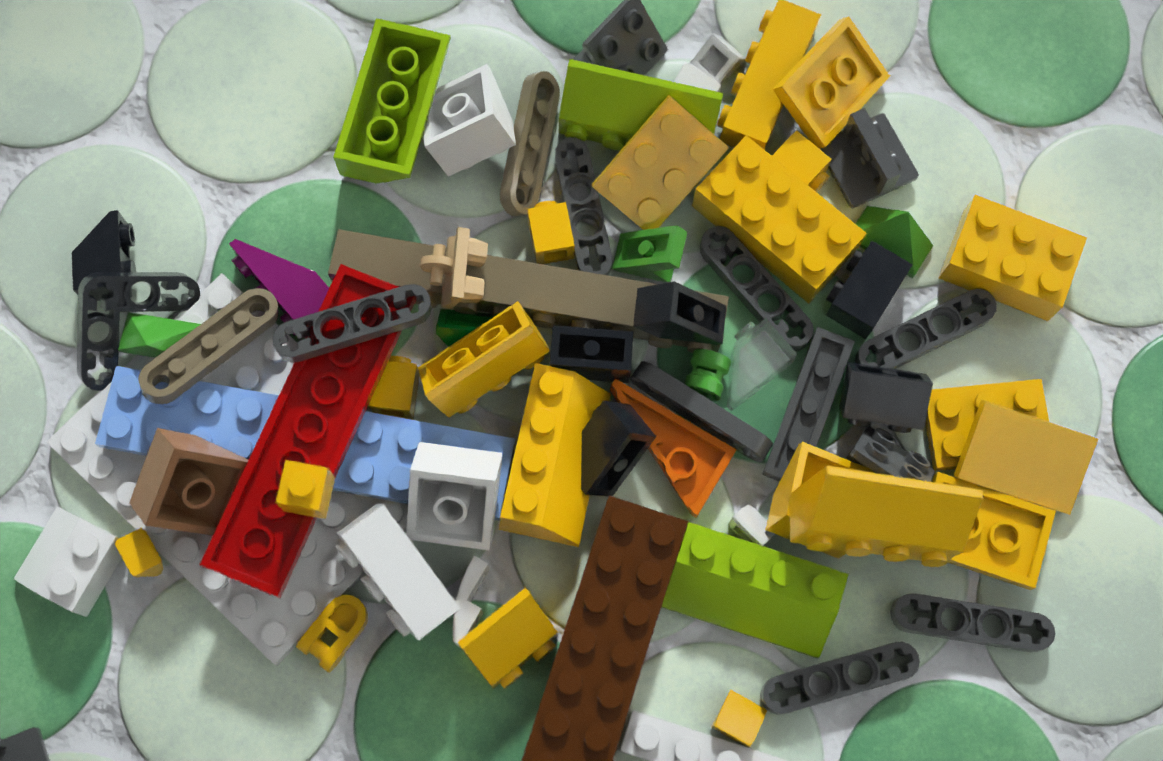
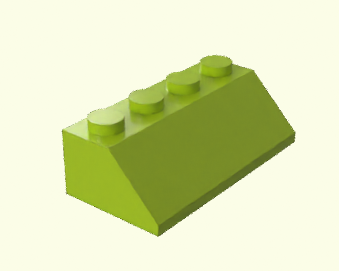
M376 18L333 156L341 176L375 184L411 177L451 41V35Z
M569 59L559 112L558 134H563L566 138L576 137L583 142L589 140L602 143L604 147L611 150H622L668 95L714 134L723 93Z
M688 522L661 607L819 659L837 617L849 574Z

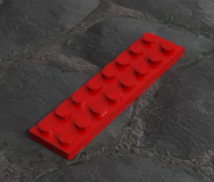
M340 264L318 312L398 288L399 286ZM414 296L407 298V305L402 308L395 309L393 301L387 303L392 313V321L399 319L396 313L397 310L403 308L412 310L416 301ZM372 307L365 310L361 320L368 327H376L383 322L385 314L380 308ZM336 319L329 320L323 325L322 336L330 340L339 338L344 332V323ZM311 326L309 330L311 336L306 338H310L313 345L319 344L314 334L313 326ZM402 330L301 362H294L199 565L281 599L317 520V517L284 512L276 503L285 461L329 468L336 478Z

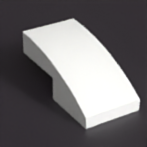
M473 556L465 572L456 598V603L460 609L453 615V642L458 647L460 646L457 642L476 627L483 615L482 608L471 603L488 574L490 567L487 562L476 556Z

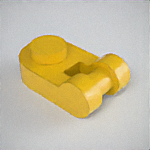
M352 595L335 597L298 641L296 648L305 655L311 653L320 660L319 666L330 673L364 630L368 622L366 606ZM327 629L338 637L331 647L321 640L322 635Z

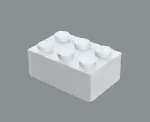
M375 504L336 533L341 539L336 548L352 568L358 564L361 566L366 576L360 580L378 603L383 599L386 600L391 609L385 614L404 637L410 633L419 641L460 609L384 504Z

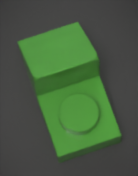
M675 225L620 233L612 269L625 274L661 282H670L674 269L680 267L687 231Z

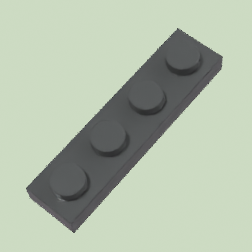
M817 327L762 475L780 482L801 442L817 447L855 341Z

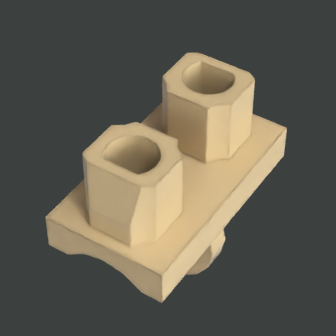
M458 227L456 235L450 236L447 239V247L443 244H434L433 255L423 256L420 261V268L425 272L431 273V285L441 286L443 279L441 307L453 309L459 302L478 303L484 296V279L466 276L467 265L482 267L485 264L488 243L470 238V229Z

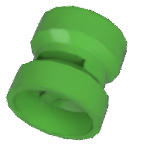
M696 349L690 362L693 367L692 372L686 375L684 384L710 401H718L724 389L721 383L722 378L728 374L732 361L721 353L707 349Z

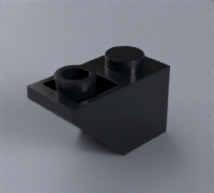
M118 210L109 211L71 252L73 291L77 295L80 282L91 273L137 272L134 261L130 260V247L135 246L134 229L132 224L127 223ZM98 283L97 289L90 290L89 294L97 301H101V296L108 294L109 290L102 283ZM132 287L130 289V297H132Z

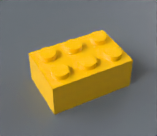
M974 195L962 213L938 278L969 291L984 289L990 292L997 302L1049 321L1063 308L1087 237Z

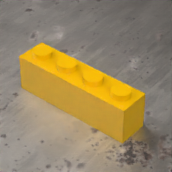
M778 0L774 11L766 10L758 30L763 32L760 43L753 41L745 58V62L750 64L746 75L738 73L731 94L735 95L736 98L732 107L724 105L717 122V126L722 128L720 140L726 145L734 148L747 135L764 150L766 149L784 107V104L773 88L806 55L821 14L785 0Z

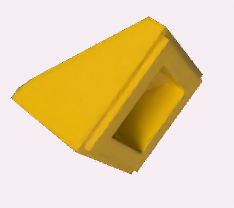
M141 527L115 541V546L133 577H153L162 574V559L145 529Z
M730 690L711 728L750 748L768 710Z

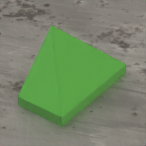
M867 206L856 222V225L867 233L860 247L866 250L870 242L874 241L913 264L907 274L912 279L933 247L931 241L908 211Z
M127 312L118 350L123 353L156 358L201 324Z

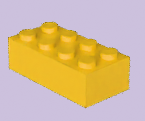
M747 135L695 189L692 207L715 226H723L732 231L760 264L808 304L853 256L856 250L859 249L867 234Z

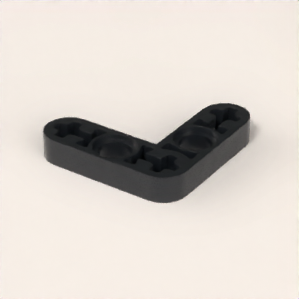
M96 272L84 277L78 289L77 373L81 381L90 389L97 391L103 390L112 382L119 359L120 312L189 310L200 297V288L197 282L186 274L179 272ZM162 281L161 287L165 290H176L179 287V283L182 282V285L189 289L188 294H182L181 301H178L172 294H161L158 282ZM137 282H147L151 290L149 297L143 302H133L130 298L131 287ZM98 283H102L109 290L108 294L101 296V308L104 311H109L108 315L100 312L88 314L89 309L97 311V300L89 293L90 290L97 289ZM99 321L107 323L109 333L104 340L100 342L89 340L87 332L93 323ZM88 349L100 352V364L107 369L106 372L100 373L97 380L88 373V370L95 369L96 356L92 352L87 353Z

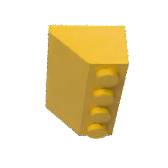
M535 363L500 515L499 530L579 547L590 497L581 489L582 430L592 418L595 409L604 400H610L611 394L575 371Z
M826 466L789 494L790 542L805 544L807 549L812 551H826L833 548L845 550L847 555L855 557L876 554L883 555L884 560L890 562H901L911 559L921 561V564L926 567L944 566L949 559L964 552L983 500V491Z

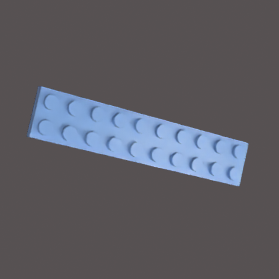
M116 366L95 444L101 448L147 456L156 429L161 428L196 435L249 460L279 395L199 381L172 402L155 404L148 401L141 392L138 380L141 370ZM160 382L155 388L164 389L169 384L167 382ZM365 412L335 478L334 491L408 504L410 469L419 442L502 453V462L494 520L500 521L516 443L515 438Z

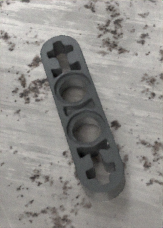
M568 137L557 144L555 149V166L563 202H566L575 244L577 270L609 276L612 270V254L599 194L592 187L595 176L589 149L581 139ZM573 150L574 154L578 156V172L571 174L570 160L566 158L567 151ZM575 184H584L591 193L584 200H575L569 195L568 191ZM583 219H591L597 224L598 230L594 235L583 236L577 232V223ZM594 245L597 260L600 262L605 261L601 263L599 271H593L590 265L585 266L589 263L590 253L588 247Z
M713 226L707 229L703 234L700 244V254L781 347L792 352L804 349L810 342L814 332L813 324L808 316L732 231L723 226ZM711 239H714L716 242L721 240L726 242L724 251L730 259L734 253L738 254V256L732 258L727 267L723 266L727 258L720 249L710 250ZM739 265L748 266L754 273V279L748 283H740L733 277L732 270ZM763 294H772L777 297L780 306L774 312H766L758 305V298ZM785 310L789 312L785 321L792 328H796L798 325L802 327L801 340L797 336L791 339L787 337L786 334L789 327L782 319L778 325L774 323L783 315Z
M415 284L404 285L287 321L279 325L275 330L273 345L279 356L285 361L292 363L301 362L425 322L431 314V299L423 287ZM412 296L415 297L417 302L424 301L418 305L419 311L417 313L411 314L409 308L397 310L396 313L399 319L392 321V313L387 303L393 301L395 309L405 307L407 305V298ZM372 307L380 308L385 314L383 322L376 327H368L361 320L365 310ZM336 319L344 323L345 329L339 338L330 340L322 336L323 325L329 320ZM311 326H313L314 334L319 341V344L313 345L310 338L300 340L298 342V349L291 351L288 345L282 346V344L288 342V335L291 333H295L298 338L311 336L307 330Z
M973 289L867 340L858 350L855 363L878 367L875 362L868 363L866 361L867 356L870 354L869 350L874 354H879L890 346L891 353L883 357L879 367L897 369L984 326L996 312L997 304L995 298L984 289ZM972 301L975 305L982 303L985 307L981 315L978 312H973L962 320L960 313L965 312L972 304ZM939 315L948 317L953 324L952 332L949 334L937 332L933 326V318ZM903 332L915 334L919 340L918 349L914 351L903 349L898 341L899 335Z
M641 361L630 377L631 382L640 390L756 462H763L773 446L772 441L766 435L651 363Z
M916 593L906 594L898 598L892 604L890 610L891 620L899 630L907 633L1025 652L1044 650L1053 643L1055 638V627L1051 620L1045 615L1034 612ZM911 602L914 603L915 611L927 613L931 611L930 605H934L935 608L931 616L932 628L928 627L929 618L919 617L914 619L912 624L908 623V616L901 614V609L909 606ZM946 608L956 609L962 616V625L959 630L950 631L943 626L941 615ZM986 615H995L1003 623V631L999 637L992 638L984 632L982 622ZM1033 622L1036 623V630L1043 633V637L1036 639L1034 643H1032L1030 635L1022 633L1014 634V641L1010 640L1014 627L1027 628L1032 626Z
M894 642L777 675L767 680L762 686L760 692L761 702L771 713L777 715L786 714L899 682L914 676L918 671L920 664L919 655L910 644ZM894 650H897L900 656L907 655L909 663L903 666L904 673H901L898 667H892L881 671L886 679H880V667L873 657L874 654H878L879 663L894 658ZM854 661L865 662L870 668V679L863 685L854 683L849 677V666ZM814 672H823L829 676L831 689L828 694L818 696L811 691L809 678ZM793 677H800V689L807 702H800V694L786 698L785 707H781L779 701H771L769 694L775 691V683H779L782 689H788L797 686Z

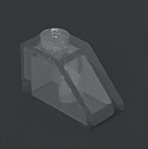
M767 318L757 325L753 322L748 323L734 336L737 341L731 352L732 362L729 371L726 405L731 412L787 369L797 355Z

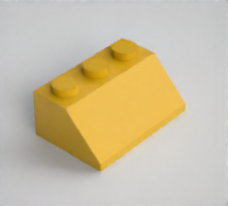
M517 301L419 366L418 370L425 396L442 413L450 418L457 412L462 414L469 411L476 405L478 398L490 390L495 392L505 387L510 382L511 376L523 368L531 369L535 366V363L539 364L550 349L526 311Z

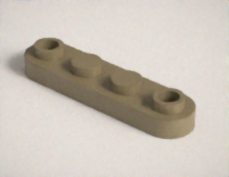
M547 71L528 75L522 84L514 122L516 145L508 150L500 188L501 205L509 215L514 217L528 215L527 209L534 208L539 201L560 99L558 82Z
M261 288L247 290L146 364L140 371L138 379L143 396L155 404L172 402L243 349L277 321L278 303L275 296ZM254 311L264 312L260 317L251 315ZM160 382H167L169 384L164 389L155 388Z

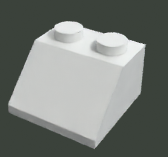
M487 64L436 89L423 133L424 147L448 177L461 170L469 169L474 164L495 154H500L516 145L512 117L492 71Z
M419 442L410 469L407 537L414 541L490 551L500 484L502 453Z
M56 507L14 580L63 608L87 617L122 558L115 546V541L119 538L76 515Z

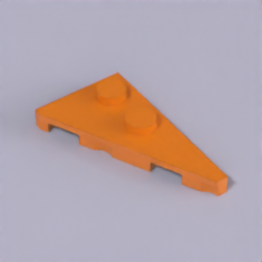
M615 378L611 384L610 392L617 403L631 405L657 436L648 450L689 513L697 518L737 449Z

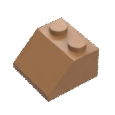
M157 428L129 504L145 526L213 536L248 459L196 435Z

